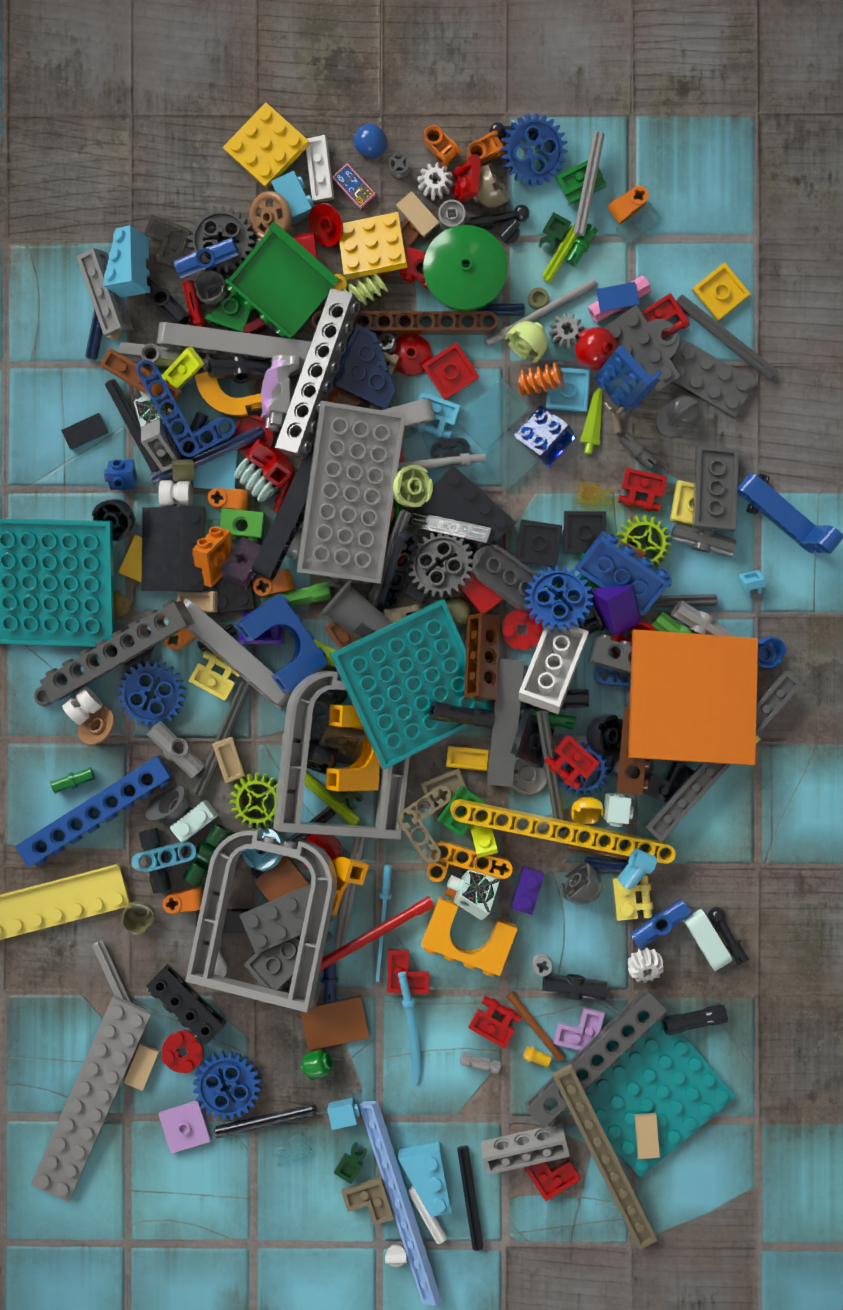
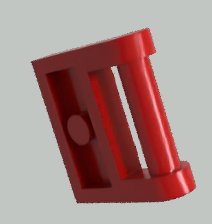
M476 154L471 155L466 163L457 166L453 170V176L456 178V184L453 187L454 200L459 201L462 205L478 194L481 159Z
M671 293L642 311L648 322L655 319L668 321L674 316L677 317L678 321L674 323L675 326L672 329H665L662 336L664 340L680 329H686L690 326L688 318Z

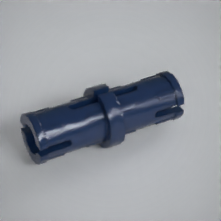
M335 962L324 969V977H322V981H324V1002H329V1000L330 1003L337 1001L336 983H338V977H336Z

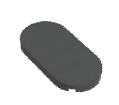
M490 545L480 548L474 554L472 560V568L476 578L515 608L526 611L528 604L524 603V598L528 596L525 595V590L529 589L528 582L534 583L533 576H539L500 546Z

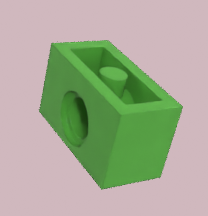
M222 508L220 528L231 532V540H237V537H246L245 541L258 542V539H264L266 514L264 512ZM247 521L248 527L245 531L238 530L239 522Z

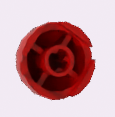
M601 327L586 328L578 336L580 338L579 342L575 344V354L580 365L585 366L589 370H598L603 367L612 353L618 348L615 336L607 329Z

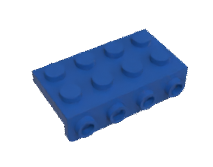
M620 345L594 379L598 387L610 395L612 402L615 405L624 406L623 410L626 411L630 407L634 409L642 402L648 393L660 382L658 377L662 372L658 370L653 376H650L631 354Z
M602 531L575 566V570L601 588L632 585L640 614L644 616L663 591L672 585L671 575L662 568L659 570L653 566L654 563L649 558H642L637 555L636 550L631 546H624L618 542L619 539L614 534H607Z

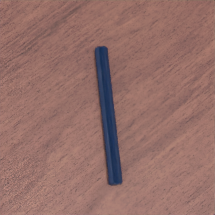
M261 426L255 427L183 460L193 459L194 468L253 443L258 439L264 438L266 436L265 431ZM172 468L164 472L158 470L151 473L150 479L152 483L157 485L161 480L171 479Z

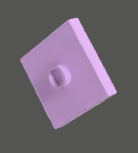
M192 1101L159 1112L158 1115L171 1154L211 1142V1135L203 1110L200 1108V1101Z

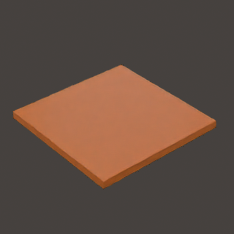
M632 630L628 758L755 765L758 638Z

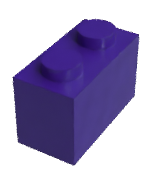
M522 865L511 902L512 909L530 915L533 914L544 878L543 871Z

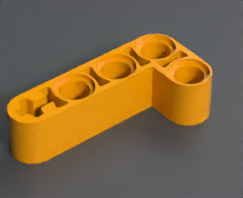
M440 840L436 842V845L438 847H447L448 853L440 856L436 863L428 864L427 869L429 879L439 882L445 878L449 864L501 879L508 878L512 874L513 868L507 858L495 854L484 856L488 859V864L485 867H480L477 865L479 858L477 857L476 849ZM432 850L431 857H430V858H432L433 860H434V856H433V855L435 854V851H434V850ZM459 852H466L468 858L466 861H459L456 858ZM492 860H495L494 863L497 866H502V864L505 863L506 868L508 869H504L503 872H500L498 867L493 866V870H490L492 867ZM439 866L443 872L439 876H434L431 873V869Z

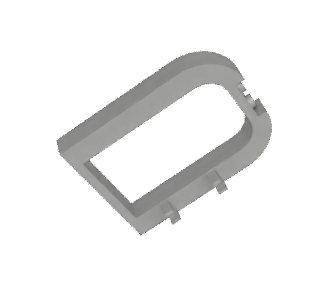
M321 671L306 677L294 688L287 704L284 734L282 735L283 745L279 780L276 789L277 798L273 829L278 832L401 839L402 829L398 825L397 816L404 810L410 757L385 770H381L375 827L300 822L315 701L320 694L327 690H346L341 677L338 676V672Z
M260 829L235 833L223 840L211 857L185 982L307 1013L313 1007L336 894L337 875L335 867L328 854L321 847L308 840L299 841L297 847V843L292 841L280 843L276 842V838L264 836L263 839L264 830ZM246 849H258L296 858L304 862L311 873V888L289 993L214 975L219 948L223 940L222 933L228 903L233 891L232 884L239 856Z

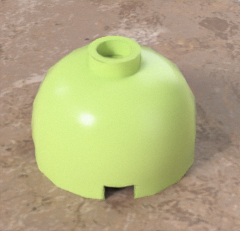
M519 322L505 336L506 339H510L508 343L510 348L524 360L527 357L533 359L531 363H537L548 346L547 336L544 332L545 329L537 322Z
M408 465L398 469L393 484L394 499L397 503L404 507H420L430 499L433 492V482L426 474L428 472L420 465Z

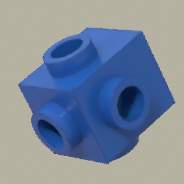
M116 459L108 462L107 469L104 470L105 482L109 483L110 490L136 488L138 475L134 459Z

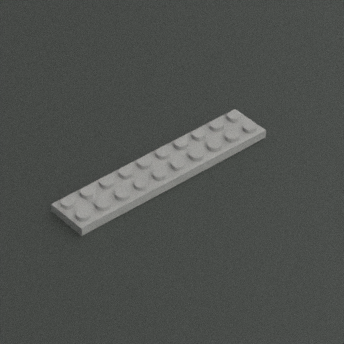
M115 995L112 997L32 1180V1186L67 1202L70 1201L151 1017V1011Z

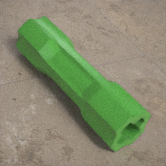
M328 582L279 593L289 600L290 608L332 599ZM278 593L268 595L267 600H269L274 595H277Z

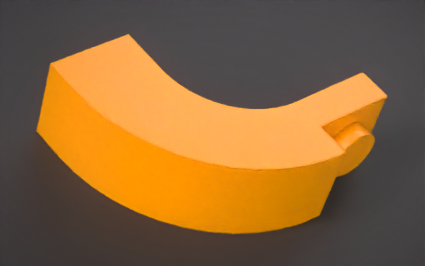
M208 372L194 375L200 394L218 413L230 418L243 419L249 416L248 409H251V411L262 409L261 393L243 398H233L222 391L219 378L208 377Z
M339 857L332 861L337 875V888L332 915L337 914L343 892L349 883L363 885L369 867L367 863L345 857Z

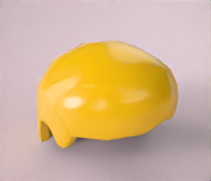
M590 796L577 799L571 808L572 820L575 823L586 825L597 823L600 814L603 816V804L598 799Z

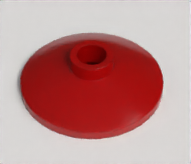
M326 203L314 206L308 220L310 232H314L315 240L323 246L329 247L337 244L343 235V222L340 214L333 206Z
M414 334L403 335L396 340L397 348L391 353V355L396 354L400 356L396 370L408 376H415L424 372L422 365L432 359L429 343L423 337ZM413 350L415 355L410 357L407 355V352Z

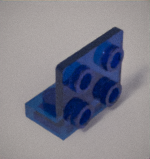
M542 405L513 434L518 441L535 452L547 467L576 438L568 423Z

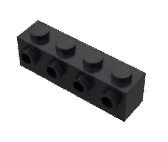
M168 963L146 985L150 995L156 999L159 998L164 1003L163 1007L169 1013L173 1012L178 1017L179 1023L185 1028L188 1027L193 1032L195 1039L203 1042L205 1045L227 1022Z

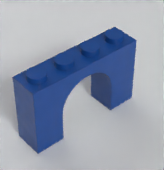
M277 594L235 625L247 642L254 640L272 626H280L290 632L295 641L294 656L288 664L272 675L281 691L288 693L294 690L303 679L325 666L328 661L326 660L325 652L315 644L311 632L303 627L300 616L290 608L289 600L285 596Z

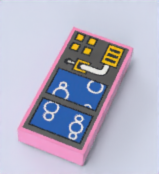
M348 163L332 176V180L360 210L375 197L373 190Z

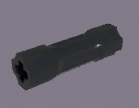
M434 701L430 705L429 719L469 724L489 729L494 725L495 713L491 710L460 707Z
M157 828L138 833L144 851L160 847ZM166 868L149 871L153 894L171 889Z
M721 1004L688 1013L665 1016L662 1019L663 1030L666 1035H674L691 1029L728 1022L727 1010Z

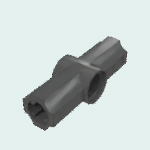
M675 523L671 532V541L692 546V549L702 552H713L726 557H732L736 548V539L715 534V531L710 529L692 528L688 525Z

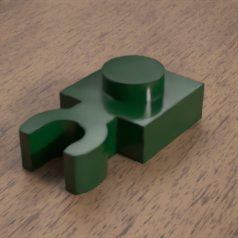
M553 212L543 229V233L547 236L540 239L539 247L541 248L543 243L547 242L550 244L548 253H551L555 247V240L561 243L571 225V221Z
M325 788L339 803L346 800V804L351 810L357 808L353 803V799H356L358 802L363 801V797L358 793H353L352 791H333Z
M357 1142L351 1147V1155L344 1153L334 1169L335 1175L352 1184L362 1168L363 1163L359 1160L364 1159L367 1153L366 1148H364L362 1153L355 1151L358 1146Z

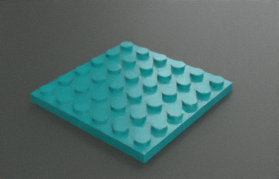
M0 518V644L95 647V644L101 640L106 639L108 641L112 639L111 635L115 633L112 521Z
M444 599L330 654L380 766L384 770L469 726V724L429 719L432 701L492 711L489 701L479 702L464 698L466 648Z
M641 1011L638 1014V1019H645L648 1012ZM662 1020L659 1023L655 1022L650 1027V1031L643 1038L639 1037L629 1052H623L619 1056V1061L613 1067L609 1066L604 1071V1075L597 1082L593 1081L585 1093L609 1142L639 1177H642L736 1097L683 1033L665 1034ZM625 1026L622 1032L628 1034L632 1031L633 1027ZM609 1041L607 1047H616L617 1041ZM595 1055L592 1058V1062H600L602 1056ZM579 1070L576 1075L584 1077L587 1071ZM656 1113L660 1158L638 1159L634 1114Z

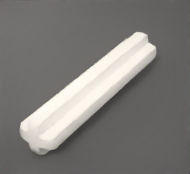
M414 1186L410 1187L408 1194L436 1243L441 1244L446 1240L445 1232L435 1216L430 1217Z

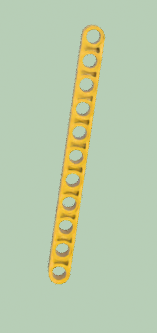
M463 799L453 801L450 806L453 818L463 823L629 857L634 849L640 850L643 844H648L645 852L655 856L657 862L664 864L671 863L676 857L675 849L671 845L657 839ZM459 806L466 807V811L462 815L455 813L456 808ZM480 810L486 811V816L483 819L476 818V814ZM504 814L507 816L504 823L496 822L499 815ZM520 819H527V824L524 827H517ZM541 823H547L546 830L539 832L538 826ZM562 827H567V833L563 836H559V829ZM587 831V837L584 840H579V834ZM607 835V842L604 844H599V839L602 836ZM622 840H628L626 847H619ZM663 848H668L667 854L660 856V851Z

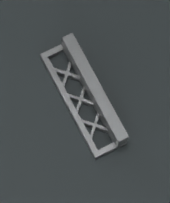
M92 248L76 256L103 334L110 336L120 330L125 332L133 331L134 328L123 297H119L103 287L104 274L109 260L107 252Z

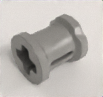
M544 953L533 957L532 964L535 973L539 976L550 974L552 963L549 957ZM545 961L546 967L542 966L539 968L538 963Z

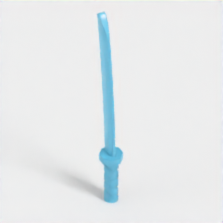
M389 864L384 865L382 892L379 893V898L383 899L381 924L385 922L387 900L392 899V893H390L392 865ZM384 935L379 939L376 982H379Z
M403 971L398 973L403 995L402 1005L405 1007L409 1029L413 1082L416 1085L421 1076V1061L413 1006L415 999L410 995L407 975Z

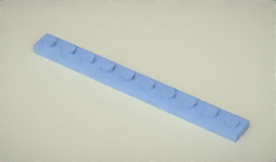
M364 1101L359 1104V1108L422 1304L437 1306L442 1302L439 1288L436 1285L433 1269L428 1260L420 1229L414 1216V1210L407 1194V1188L404 1185L394 1148L388 1135V1129L382 1116V1110L378 1101Z

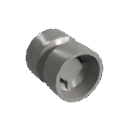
M447 200L440 206L438 221L442 232L451 227L465 225V208L459 201Z

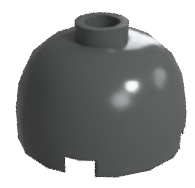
M578 863L567 872L565 877L568 879L565 884L561 883L560 893L563 898L575 905L583 906L595 901L599 897L602 880L598 872L591 865L586 863L585 866L583 863Z

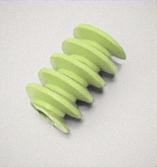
M378 274L370 275V278L363 276V283L358 279L355 280L356 287L352 284L348 285L349 292L353 293L365 306L367 305L366 298L375 301L374 293L381 297V289L388 292L386 285Z

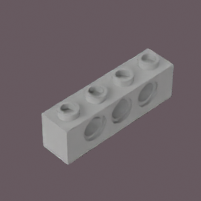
M562 1123L481 1141L482 1156L487 1175L570 1157Z

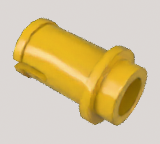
M527 1046L523 1058L526 1059V1062L529 1063L531 1061L548 1068L551 1055L535 1050L534 1046Z

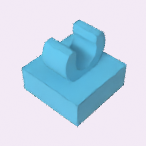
M759 570L738 574L739 582L747 596H750V590L756 589L757 593L761 594L762 587H766V580Z

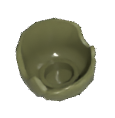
M462 597L447 599L445 602L456 628H462L467 624V616L472 615V607Z
M142 900L129 903L122 914V926L127 932L134 935L146 933L148 928L154 923V908Z

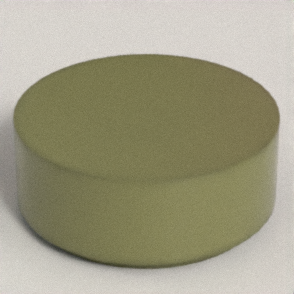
M538 287L530 291L528 304L532 309L538 310L548 304L549 295L545 289Z

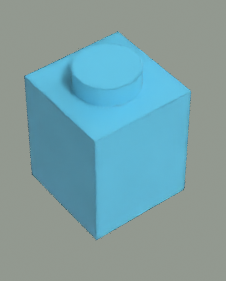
M353 1097L328 1104L327 1111L332 1130L357 1125L360 1109L358 1103H354Z

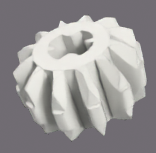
M438 162L434 168L431 164H428V170L422 168V176L418 177V182L421 183L418 186L419 190L424 191V197L431 194V200H435V196L438 195L442 200L443 193L448 195L450 193L449 187L453 186V181L450 180L452 173L447 172L446 166L440 169ZM433 179L438 180L437 184H433Z
M645 948L642 951L638 949L637 953H631V957L628 958L629 974L632 978H635L636 982L641 980L644 983L648 980L653 982L654 978H660V974L664 972L662 956L655 949L649 950Z

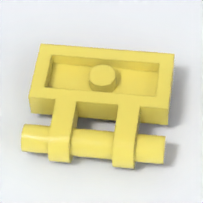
M206 650L202 657L208 660L207 665L198 663L189 682L226 701L236 684L229 677L231 674L237 677L239 675L217 655ZM215 665L225 669L223 675L213 670Z
M644 875L640 883L630 890L623 887L618 877L612 878L616 920L638 919L637 910H643L644 918H651L653 902L650 900V890L652 889L651 883L648 881V875ZM636 891H641L642 902L636 903Z

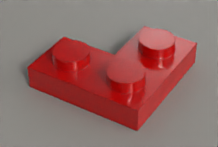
M388 949L387 992L402 993L398 973L404 971L407 975L411 993L429 994V971L409 970L408 949Z
M570 1159L552 1170L547 1162L524 1167L545 1201H548L581 1180Z

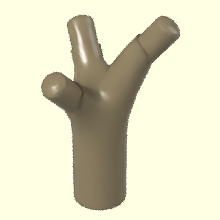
M605 402L604 406L610 414L614 433L622 432L620 416L624 406H620L618 411L615 412Z

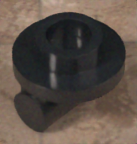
M513 220L501 225L499 237L504 243L511 244L517 241L520 234L519 223Z

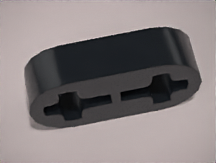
M464 438L436 442L431 447V457L437 459L460 456L463 453H459L458 450L451 451V448H455L457 443H461L462 446H466L463 449V453H468L469 443ZM437 447H441L442 450L449 449L448 452L443 453V457L434 454L437 451Z

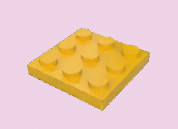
M265 102L223 146V149L261 185L268 189L272 185L271 181L279 178L310 145V142Z
M398 212L343 223V235L339 242L345 280L407 268Z

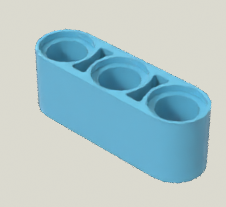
M175 843L139 852L133 856L132 866L137 871L149 872L188 862L195 857L196 848L191 843ZM182 847H185L187 850L185 857L181 856ZM165 851L167 860L163 863L161 861V854ZM145 856L147 858V865L143 868L140 861Z

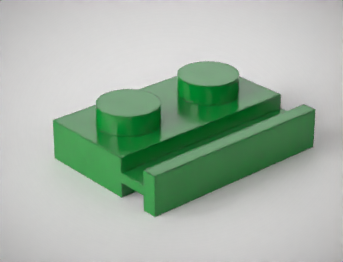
M588 160L556 176V181L569 206L580 201ZM599 167L593 194L607 186Z
M460 785L437 817V820L462 837L471 824L459 822L453 818L450 811L452 802L457 799L486 804V802ZM457 807L455 813L457 815L464 814L466 807Z

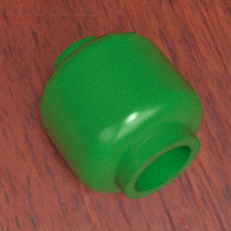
M323 1049L306 1053L300 1064L301 1071L311 1080L329 1075L333 1068V1060L330 1053Z

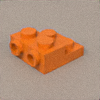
M220 527L210 528L206 537L199 539L197 545L192 549L195 566L202 568L205 586L212 588L234 565L231 532Z

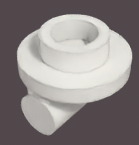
M400 1245L389 1247L386 1251L385 1263L393 1267H400L407 1263L405 1249Z

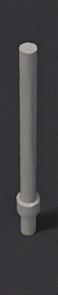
M593 278L512 325L500 328L499 332L485 339L487 345L490 347L502 339L505 341L506 334L515 324L522 321L534 322L596 287V280Z
M463 453L455 457L400 462L398 469L408 465H420L423 468L460 464L461 466H470V463L486 462V454L469 455V453Z

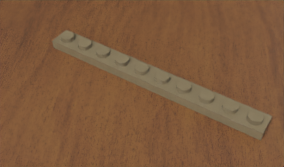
M569 1064L553 1072L552 1076L638 1249L641 1250L658 1241L572 1065Z

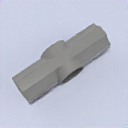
M121 342L119 346V353L135 363L149 360L154 362L156 366L170 367L184 352L181 349L160 347L154 344L144 345ZM150 351L157 352L154 359H147V354Z
M679 601L672 610L671 616L688 626L689 630L694 634L733 636L730 630L715 622V618L711 615L696 610L684 601Z
M161 721L146 734L163 750L165 758L169 761H174L190 778L199 773L205 765L188 749L187 742L184 739L177 738ZM173 746L177 747L178 753L173 750Z

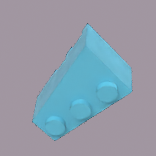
M131 225L115 229L107 269L104 274L103 287L119 297L150 293V287L147 285L149 270L146 268V261L149 260L148 237Z
M440 1142L399 1149L398 1159L430 1217L451 1213V1200Z

